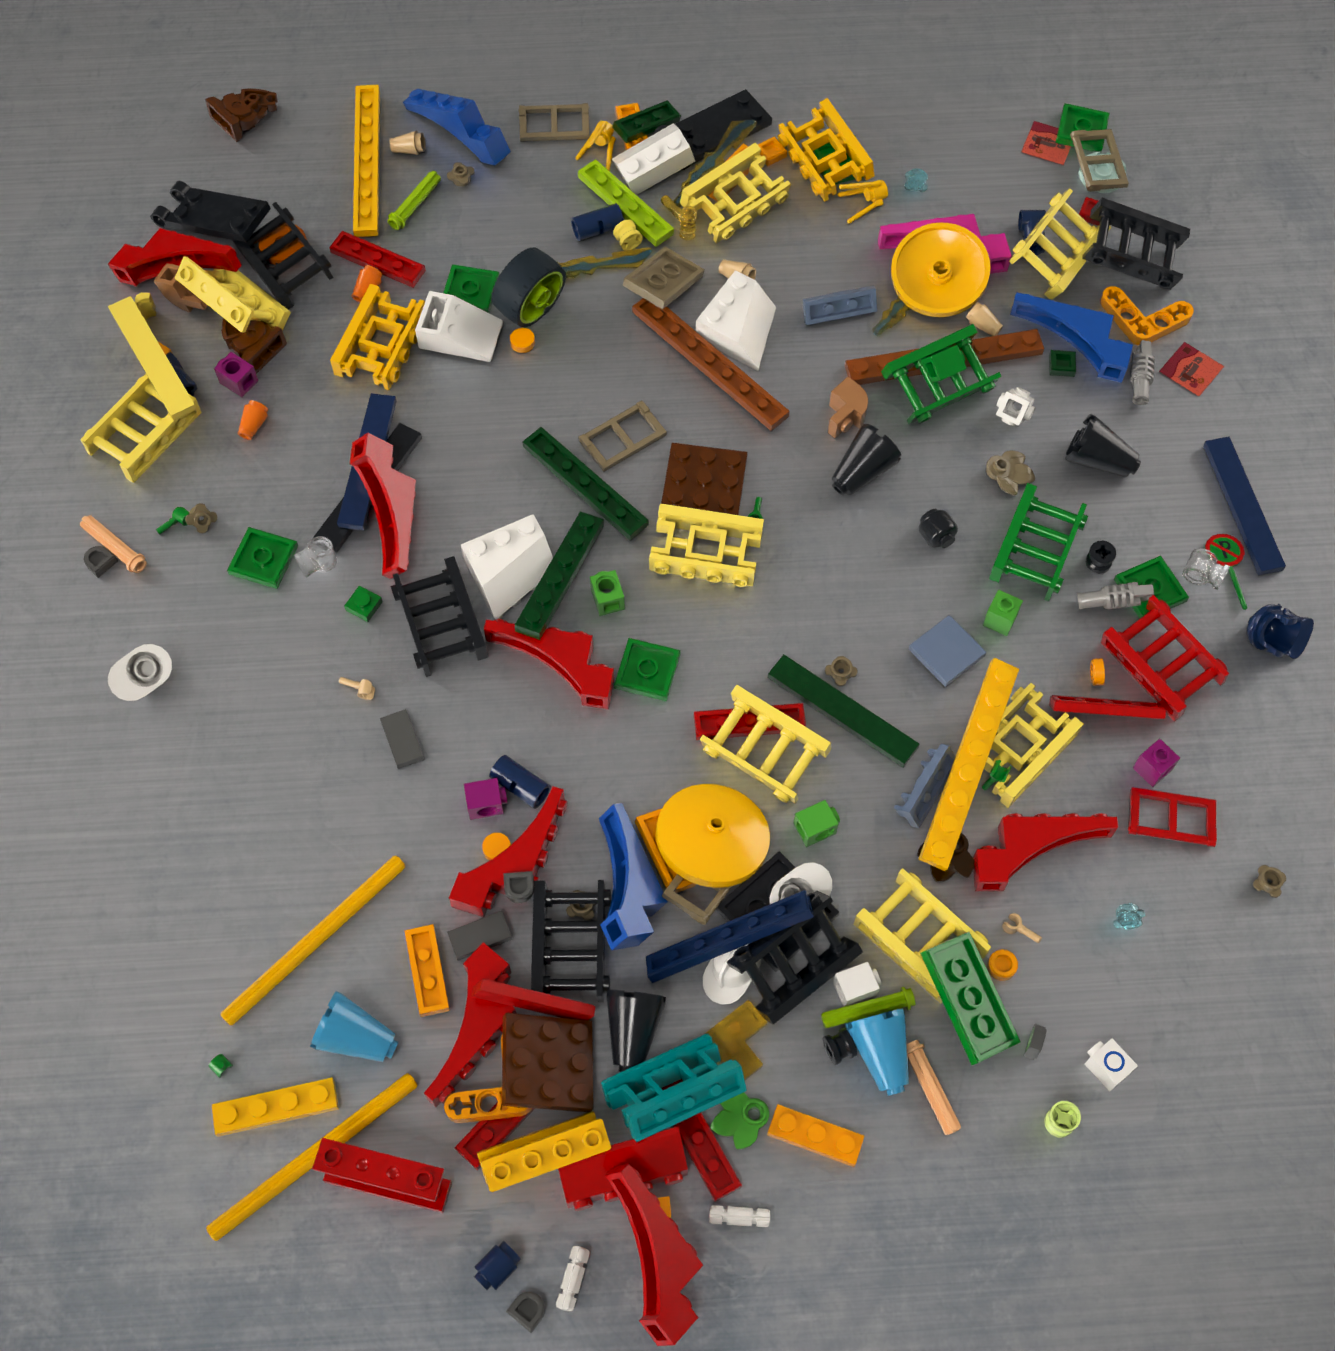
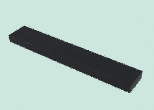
M402 423L397 425L387 439V442L393 445V463L391 468L397 471L422 439L420 432ZM343 498L313 537L316 543L335 553L338 552L354 530L338 527L337 521Z

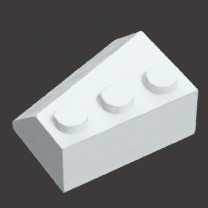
M735 270L696 320V332L718 351L759 371L776 306L756 280Z
M534 514L461 544L464 562L494 620L501 619L508 609L517 606L521 602V598L531 590H535L553 559L545 534Z

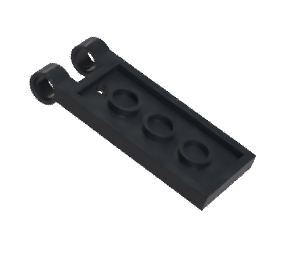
M745 89L675 125L680 129L691 148L695 162L692 164L772 125V117ZM661 125V126H659V127L654 131L653 135H654L655 133L661 131L662 129L666 128L667 126H666V125ZM692 164L686 166L685 168H683V169H681V170H685V169L689 168Z
M177 181L170 189V194L176 201L180 202V205L173 213L164 206H157L150 217L161 228H173L246 243L271 207L267 201L191 188L185 182Z

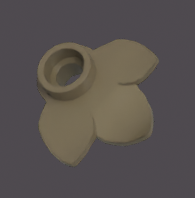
M1006 451L1002 456L995 455L987 461V475L991 479L996 480L999 487L1008 494L1016 496L1019 484H1030L1035 481L1032 469L1028 465L1023 464L1025 455L1021 452Z

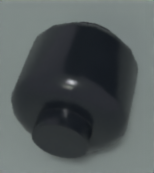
M931 509L921 517L919 532L929 546L933 548H947L954 543L958 526L947 511Z

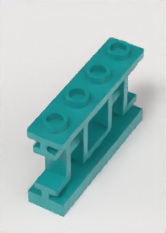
M709 1034L697 1037L601 1082L606 1104L609 1108L615 1110L625 1104L628 1105V1107L621 1111L627 1128H630L631 1136L636 1142L747 1091L742 1067L736 1060L730 1059L720 1065L716 1064L721 1061L718 1045L713 1043L712 1037ZM680 1079L683 1080V1082H680L670 1088H667L665 1090L661 1089L662 1087H665L675 1081H678Z

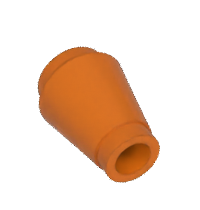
M370 265L360 269L351 295L352 298L360 303L370 284L379 286L382 283V273Z
M250 400L248 404L244 405L237 434L244 439L252 440L253 436L268 418V408L254 400Z

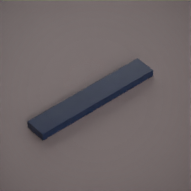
M370 394L359 438L366 433H370L387 442L397 402L396 396ZM352 466L337 524L339 528L364 531L371 500L354 466Z
M1230 436L1205 441L1203 447L1258 576L1283 571L1286 567Z
M803 890L647 955V977L651 983H655L814 917L810 896L806 890Z

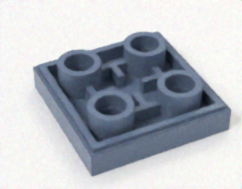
M950 615L909 646V650L945 687L986 655V651Z

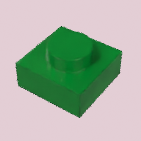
M358 586L344 607L347 612L369 622L383 601L381 596Z

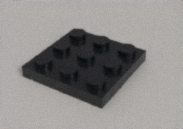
M780 851L777 852L754 875L728 895L716 908L717 912L729 922L770 905L769 897L773 886L796 867ZM832 904L824 909L831 922L839 916L840 912ZM815 917L801 927L809 941L822 931ZM792 935L779 944L788 961L801 950ZM769 953L766 954L763 959L777 972L779 968Z

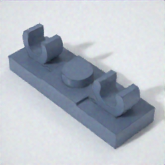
M874 285L802 299L804 323L806 325L877 312V297Z
M940 744L937 750L928 749L927 753L931 761H921L924 770L917 778L912 793H902L901 795L905 805L894 806L898 815L906 817L912 827L920 828L947 782L955 760V755L949 745Z

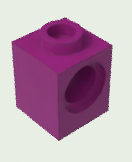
M232 352L221 359L214 368L219 383L240 397H243L259 381L254 366Z
M1159 738L1139 756L1133 769L1149 785L1154 787L1174 769L1180 757Z
M497 778L464 784L470 820L504 814L502 804H507L505 787L499 788Z

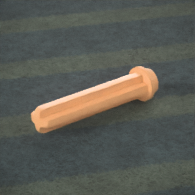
M91 515L82 518L80 527L126 564L128 571L139 573L146 567L147 562L144 555L134 552Z
M919 1040L912 1041L907 1044L910 1065L944 1133L951 1135L959 1131L961 1125L923 1051L925 1048L924 1044H920Z

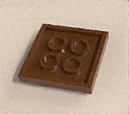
M671 443L661 504L739 515L748 452Z
M506 1013L503 1016L502 1106L591 1112L594 1109L592 1021Z

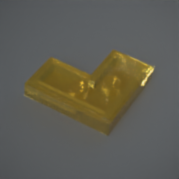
M747 1000L705 1034H709L712 1037L713 1043L718 1045L721 1063L732 1059L741 1065L744 1080L763 1067V1063L747 1045L746 1041L767 1025V1021L753 1004Z

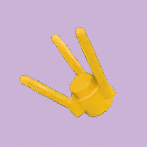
M599 121L589 139L575 157L576 160H579L593 143L598 146L608 144L606 169L610 171L613 145L616 141V138L612 136L614 133L612 124L607 121Z
M883 180L842 184L839 186L841 190H853L839 192L838 197L864 193L865 199L873 202L847 220L849 224L872 209L882 206L883 199L888 197V188Z

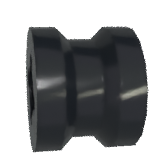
M1102 540L1093 543L1086 557V566L1089 570L1098 574L1109 571L1116 557V549L1107 541Z
M845 1027L840 1029L838 1034L834 1036L826 1035L822 1038L826 1052L834 1065L841 1063L842 1059L847 1056L850 1058L857 1056V1049L853 1038Z

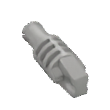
M1142 340L1136 352L1132 353L1130 381L1134 386L1132 401L1136 405H1145L1149 402V386L1154 380L1155 356H1152L1151 342Z
M1138 582L1104 586L1100 591L1077 593L1078 608L1082 610L1103 606L1104 609L1110 610L1140 606L1142 601H1148L1154 595V589L1152 584L1138 585Z

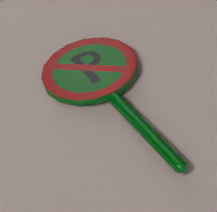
M1228 534L1213 535L1206 542L1204 547L1205 554L1215 565L1228 568L1242 609L1246 610L1248 606L1233 569L1234 566H1237L1243 560L1245 555L1244 547L1234 536Z

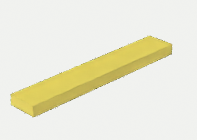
M129 296L109 305L108 308L171 418L175 420L196 410L194 402L132 297Z

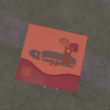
M1034 121L1021 152L1064 165L1071 146L1055 143L1058 128Z
M1184 342L1159 372L1197 396H1200L1224 366Z

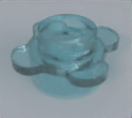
M915 168L906 172L905 178L907 182L904 184L906 190L920 192L927 190L926 180H928V174L925 171Z
M1123 904L1116 909L1117 919L1113 921V925L1116 928L1127 930L1138 928L1143 924L1141 919L1145 916V911L1139 909L1135 904Z

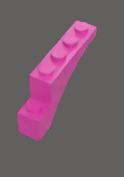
M974 214L880 226L877 241L879 249L897 248L899 243L910 232L927 224L942 222L962 226L974 233L984 244L990 259V274L1008 272L1009 260L1012 255L1005 233L981 236Z

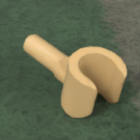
M340 677V684L359 689L358 697L365 700L373 699L375 688L369 680L363 679L358 682Z
M1012 913L1008 917L1011 921L1015 922L1016 926H1011L1007 922L1002 924L1003 930L1008 934H1014L1018 931L1037 943H1040L1042 940L1041 936L1022 924L1021 917L1016 913Z

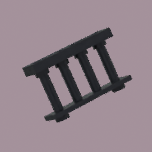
M1103 197L1091 209L1090 218L1099 221L1100 225L1096 243H1093L1083 254L1082 259L1170 290L1183 278L1182 273L1172 269L1175 250L1189 238L1190 228ZM1109 225L1122 230L1119 251L1106 247ZM1132 233L1144 238L1141 259L1128 255ZM1154 241L1166 245L1163 267L1150 262Z
M274 202L272 205L278 214L277 217L255 231L246 243L232 241L278 302L289 310L294 306L289 299L293 290L320 271H323L329 280L334 277L329 271V268L332 266L324 254L319 256L292 222L294 218L286 207L281 209L277 202ZM283 224L290 230V232L263 251L253 252L252 249L255 248L254 245ZM296 239L303 246L272 268L270 266L266 268L264 266L267 263L266 260ZM308 255L315 261L313 265L286 284H278L277 280L280 279L278 276Z
M454 556L444 559L446 569L442 570L441 574L405 585L401 584L398 573L393 574L395 585L391 586L395 601H401L417 652L413 653L417 669L423 668L426 677L431 676L428 663L468 650L470 653L475 651L478 661L488 658L486 645ZM445 583L446 586L452 585L453 592H449V596L409 608L406 595ZM449 606H454V608L459 606L461 614H458L457 618L419 630L416 629L414 617ZM458 628L462 630L467 629L469 636L465 637L464 641L424 653L420 640Z
M598 880V892L553 893L552 890H548L546 881H534L531 990L550 994L551 991L596 990L598 1002H604V993L610 990V975H605V935L600 924L605 920V907H610L611 891L610 889H605L604 880ZM553 904H598L597 921H552V918H547L548 907H553ZM597 932V949L551 950V947H547V936H552V933ZM597 961V978L551 979V976H546V965H551V962Z
M819 891L809 893L808 895L810 896L813 915L830 943L829 948L821 955H817L801 928L812 919L810 918L737 949L733 957L727 961L728 966L743 974L745 971L748 973L763 998L762 1002L755 1009L761 1018L773 1025L863 953L857 942L844 936L840 938L824 911L833 900L830 896ZM790 935L793 936L808 961L807 966L797 974H795L779 947V944ZM768 953L785 978L784 984L775 992L771 990L756 965V962Z

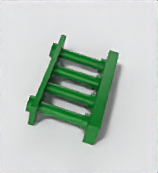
M974 324L887 363L881 371L885 381L892 377L895 380H899L915 412L907 419L908 424L918 421L919 424L929 420L934 412L979 391H982L984 394L996 387L995 383L1002 377L1000 372L988 377L971 346L973 343L972 339L978 333ZM958 345V348L965 354L979 382L967 387L961 374L958 372L950 376L958 392L946 397L938 382L930 383L921 360L948 347ZM914 367L921 371L936 399V402L924 407L907 375L909 373L908 370Z
M1027 483L989 579L999 583L1002 574H1014L1048 587L1044 600L1049 601L1053 592L1059 593L1064 579L1059 576L1077 530L1083 531L1088 516L1084 515L1087 504L1082 503L1078 515L1038 501V497L1034 496L1037 486ZM1035 510L1073 524L1070 535L1031 522L1030 518L1026 517L1027 512ZM1025 531L1065 545L1062 555L1058 556L1021 542L1022 539L1017 538L1019 532L1025 533ZM1011 552L1015 554L1020 552L1057 566L1053 578L1013 563V560L1009 559Z

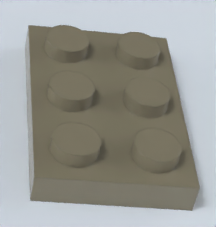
M664 247L624 278L623 286L655 306L664 309L703 277L705 269L671 249Z

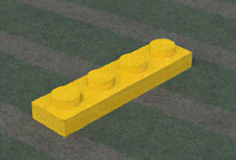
M333 1077L212 1104L214 1130L217 1137L339 1110Z

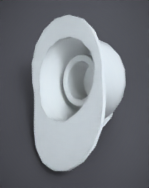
M154 644L141 645L118 660L111 667L108 674V685L112 693L119 699L137 701L155 690L169 678L172 670V660L168 652L160 646Z
M814 862L803 863L797 866L773 886L769 897L770 904L803 890H806L808 894L819 891L830 896L832 878L829 871L822 865Z
M737 949L711 959L703 974V988L706 995L713 1002L721 1005L738 1001L752 982L746 971L741 974L727 964V961L733 957ZM761 959L756 962L758 968L761 965Z

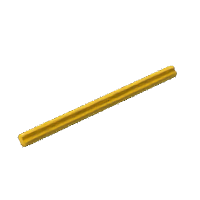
M396 855L390 858L221 1012V1017L229 1025H234L405 869L404 862Z
M406 1073L322 1138L346 1143L416 1089L418 1086L417 1082L409 1073ZM322 1138L207 1225L206 1230L210 1237L218 1241L312 1169Z

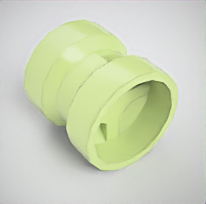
M1069 1101L1057 1102L1045 1115V1127L1051 1135L1064 1138L1069 1136L1078 1127L1081 1121V1114L1078 1107Z

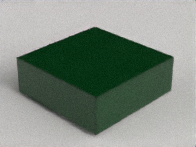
M1051 350L1049 354V375L1075 377L1076 351Z

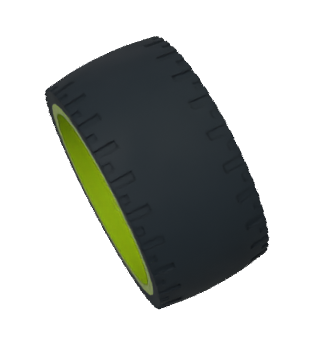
M536 247L527 248L517 254L502 270L493 288L492 303L505 317L518 326H531L549 312L558 300L565 285V270L545 252Z

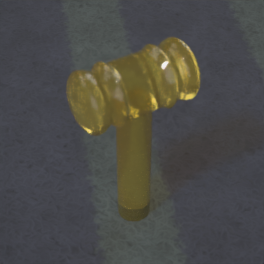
M668 195L663 196L661 203L681 222L679 228L680 238L683 240L694 239L696 237L697 210L691 206L681 209Z

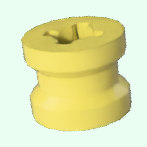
M632 220L620 222L613 230L614 237L619 241L624 251H631L637 248L643 240V236L636 230V225Z

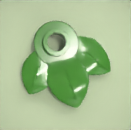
M743 1092L720 1103L724 1110L720 1111L710 1126V1129L720 1136H733L734 1145L737 1150L751 1146L757 1140L758 1130L764 1127L769 1119V1109L766 1103L757 1098L749 1099ZM757 1110L760 1114L759 1118L751 1119L748 1115L749 1111Z

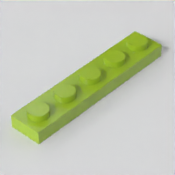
M596 159L578 171V178L608 205L617 203L625 220H632L636 225V230L655 247L674 235V228Z

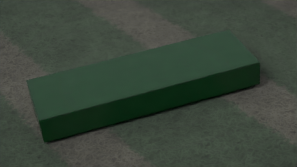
M666 100L614 121L612 128L625 143L653 133L661 125L669 126L680 122L681 115Z

